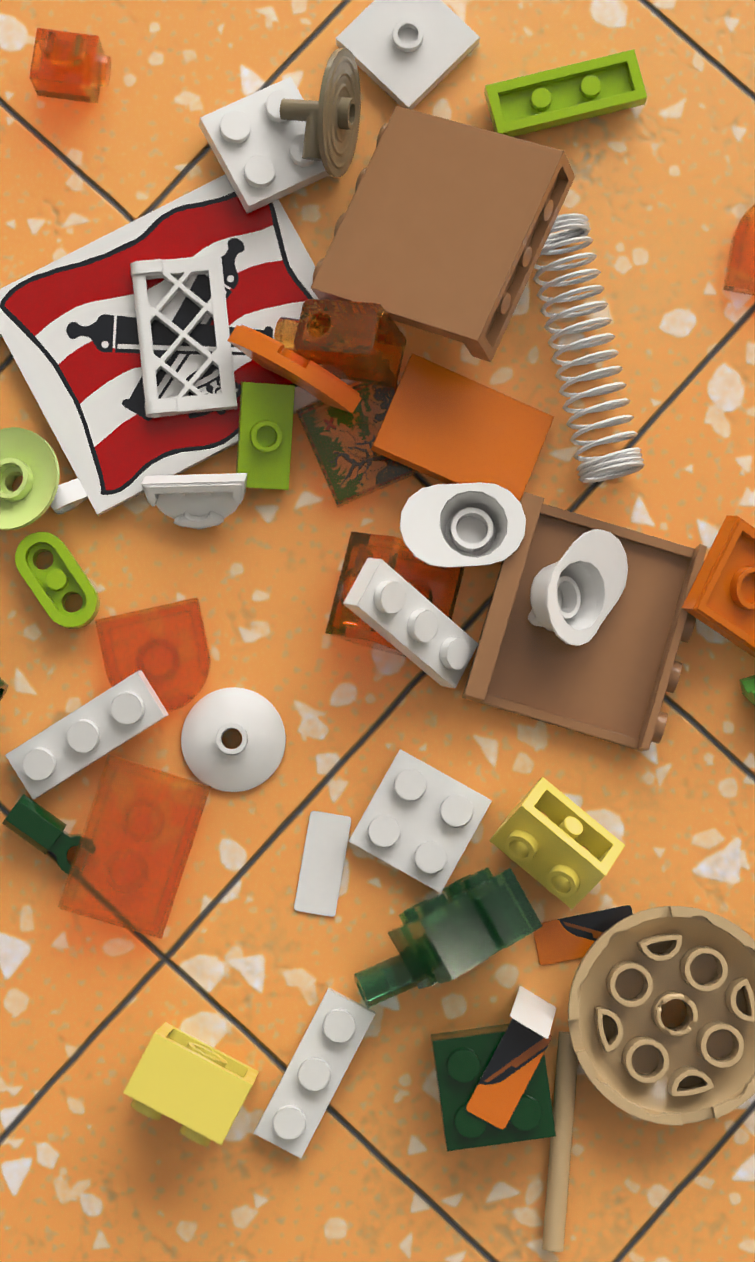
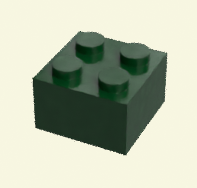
M509 1024L431 1034L447 1151L556 1136L544 1054L504 1129H499L466 1110V1106Z

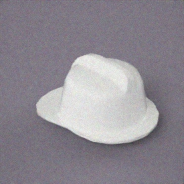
M482 482L437 484L421 488L408 498L401 511L399 529L404 544L414 557L430 566L444 568L485 566L504 561L518 549L525 536L526 518L521 503L509 490L497 484Z
M594 529L585 532L572 543L560 561L543 567L534 577L531 585L530 602L532 610L528 615L529 622L534 626L544 627L549 631L555 632L556 636L565 644L580 646L588 643L618 602L626 586L628 574L627 556L620 540L609 531Z

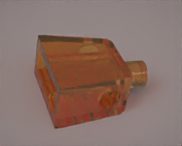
M308 299L303 303L299 319L279 318L274 334V339L284 344L285 348L294 350L308 361L312 360L338 378L396 388L407 339L381 304Z

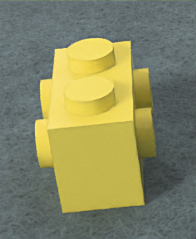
M544 777L535 784L509 813L490 839L491 843L571 909L607 875L625 847L620 840Z

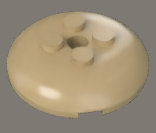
M663 906L643 910L622 919L606 930L592 944L580 962L573 978L568 1002V1026L573 1049L582 1069L593 1085L610 1102L630 1115L645 1121L671 1126H684L683 1124L700 1122L711 1118L717 1119L740 1107L755 1093V941L744 930L724 917L709 911L685 906ZM673 999L682 1000L686 1007L684 1021L676 1027H666L661 1020L662 1005Z

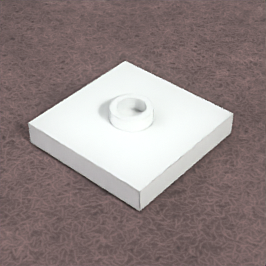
M374 0L336 37V45L339 48L349 49L356 60V64L397 104L411 110L480 41V37L442 0Z

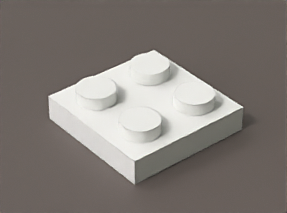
M291 76L200 117L199 127L247 214L329 176L322 161L302 158L306 121L282 120L280 118V103L282 99L303 100Z
M400 749L350 837L349 842L441 893L492 800Z

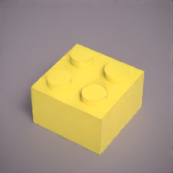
M165 1022L154 1032L123 1093L133 1098L131 1107L141 1114L154 1120H160L162 1115H165L182 1124L179 1132L188 1139L203 1146H209L212 1140L222 1146L259 1071Z

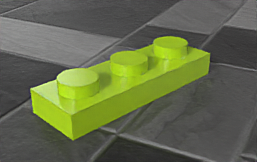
M634 49L485 85L484 90L494 132L511 137L645 105L647 100L646 90Z

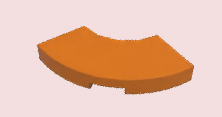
M236 325L227 340L264 369L293 382L326 405L353 414L362 399L359 396V392L312 360L308 361L298 353L285 348L284 344L252 328Z

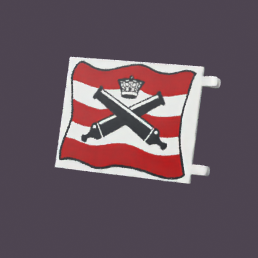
M225 174L0 289V338L3 337L77 476V479L58 485L57 493L50 505L55 513L64 514L89 498L95 512L99 516L144 493L141 483L145 476L178 475L238 444L241 382L295 385L293 414L320 401L293 382L264 369L231 344L237 409L179 414L158 418L146 417L133 281L130 268L132 262L221 255L230 335L236 325L252 328L284 344L285 348L298 353L308 361L312 360L348 385L372 374L373 371L351 330L346 329L332 311L327 310L340 327L328 314L326 317L333 326L324 323L319 317L325 315L324 312L326 311L316 300H319V298L311 289L315 265L279 199L247 214ZM209 274L192 275L184 284L204 302L207 303L210 300ZM164 278L146 279L149 304L155 308L173 287ZM178 291L160 313L184 330L201 308ZM312 299L321 310L312 308L306 300ZM206 314L189 336L210 353H213L216 349L214 320L209 314ZM281 317L302 319L305 322L306 329L286 326L285 319H281ZM155 318L151 323L154 354L161 358L178 336ZM184 341L166 364L189 382L207 359ZM212 364L194 386L204 394L221 393L219 368ZM162 369L156 374L159 399L176 397L184 388ZM189 391L186 396H193V394Z

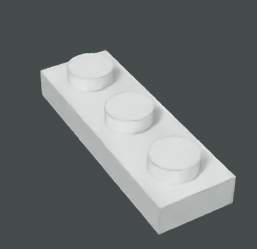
M367 558L343 603L439 685L456 688L478 643L382 559Z
M142 670L13 749L5 756L31 798L36 799L169 714Z
M331 988L327 989L254 1131L255 1135L302 1158L376 1014L375 1011Z

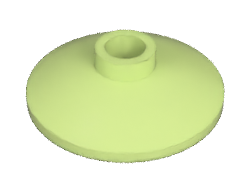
M10 427L0 429V530L4 531L26 527L39 519L53 502L59 485V464L52 447L41 436L24 428ZM19 476H23L20 487L13 492L12 485L14 480Z

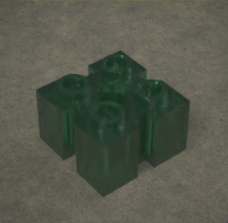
M486 867L472 875H466L443 888L444 893L429 900L425 899L400 913L399 917L403 924L389 931L388 934L418 989L432 986L437 982L440 984L456 979L489 959L493 954L511 946L541 928L542 924L511 868L492 875L490 869Z

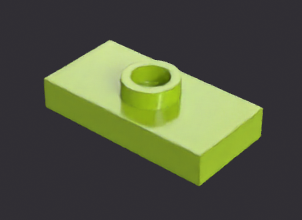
M241 382L236 473H248L246 488L289 490L295 385Z

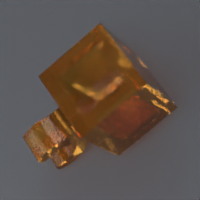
M37 28L29 76L37 96L98 104L100 86L108 87L111 76V57L105 55L99 36Z

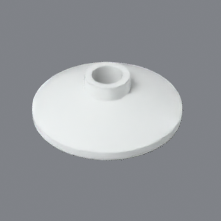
M237 687L219 689L201 698L189 711L181 733L182 752L189 769L204 784L225 792L250 790L268 780L280 765L286 745L284 724L275 707L262 695ZM229 729H237L242 735V742L235 749L226 748L222 741L224 733Z

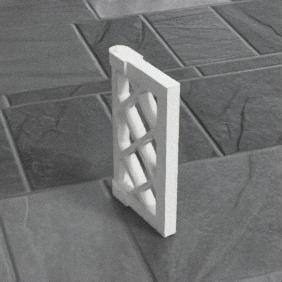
M221 255L132 262L130 268L133 281L146 417L158 418L179 414L237 409L231 343L227 341L230 332ZM209 274L211 298L207 303L184 286L192 275ZM164 278L173 287L154 308L148 302L146 279ZM178 291L201 308L184 330L160 313ZM206 314H209L214 320L216 349L213 353H210L189 336ZM155 318L178 336L161 358H158L153 350L151 323ZM184 341L207 359L189 382L166 364ZM214 364L219 368L221 393L204 394L194 385L209 367ZM160 369L184 387L176 397L158 398L156 374ZM189 391L193 394V396L186 395L189 393Z

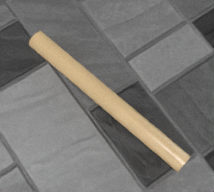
M560 1031L558 1036L553 1101V1119L556 1136L550 1139L542 1249L550 1252L564 1251L578 1059L573 1049L570 1033Z

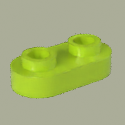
M36 532L26 536L18 545L15 553L16 567L48 616L58 625L68 629H79L91 623L99 610V595L67 546L57 536L48 532ZM42 552H51L53 555L52 565L44 570L38 569L36 565L37 556ZM72 594H79L83 601L81 608L76 612H68L65 608V600Z

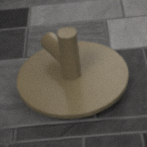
M338 48L332 53L323 75L319 101L282 99L280 103V118L282 120L306 121L302 158L322 161L326 172L332 177H341L348 170L354 155L359 132L361 110L360 80L356 60L352 52L347 48Z

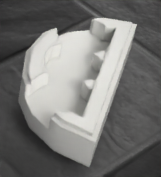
M248 473L145 476L141 485L149 504L152 507L156 505L163 514L175 519L174 524L180 527L204 529L220 525L227 516L236 511L246 492Z

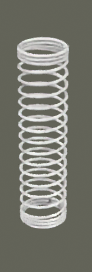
M578 213L558 215L539 257L541 255L569 253L589 246L593 239L587 236L591 230L588 217ZM586 241L576 246L553 250L568 244ZM590 252L567 256L553 261L546 266L535 264L534 268L539 271L536 272L533 278L537 284L542 285L537 293L538 298L546 301L540 312L544 316L550 317L544 328L548 332L554 333L548 341V345L558 349L551 360L555 364L562 365L555 376L561 381H566L561 386L559 393L565 397H570L562 408L566 412L574 414L569 418L566 425L571 429L578 430L572 435L570 441L575 445L583 446L573 456L578 461L584 462L576 469L579 471L577 474L580 476L579 480L583 483L601 482L623 477L640 471L645 466L642 463L644 459L641 458L643 454L640 453L642 449L639 447L620 450L604 456H578L597 445L624 441L634 438L638 434L635 431H627L599 440H575L581 434L592 429L620 425L630 422L634 418V416L629 414L589 425L571 424L572 421L587 413L620 408L630 402L629 399L622 398L585 409L567 407L583 397L622 390L627 385L623 382H615L581 393L564 392V389L576 382L609 377L620 373L623 369L620 366H610L590 371L577 377L560 375V373L572 366L598 363L614 358L619 354L617 350L612 349L585 355L573 361L556 359L567 350L602 345L616 337L611 333L587 337L568 345L553 343L556 338L563 334L599 329L607 326L612 321L608 317H599L573 324L564 329L549 327L552 322L559 318L584 316L601 311L607 307L608 303L605 301H594L574 306L560 313L546 312V308L555 302L581 300L600 294L604 290V287L601 285H589L567 291L554 298L542 295V292L549 287L579 284L596 278L601 273L598 269L579 270L555 278L550 282L538 279L545 271L566 270L593 262L597 255ZM581 258H587V259H585V260L578 261V262H575V263L560 265V264H563V263H565V262H569V261H572V260L581 259ZM586 274H591V275H588V276H585V277H581V278H578V279H573V280L564 281V280H567V279H570V278H573V277H577V276H581V275H586ZM591 291V292H588V293L571 296V295L578 294V293H581V292Z

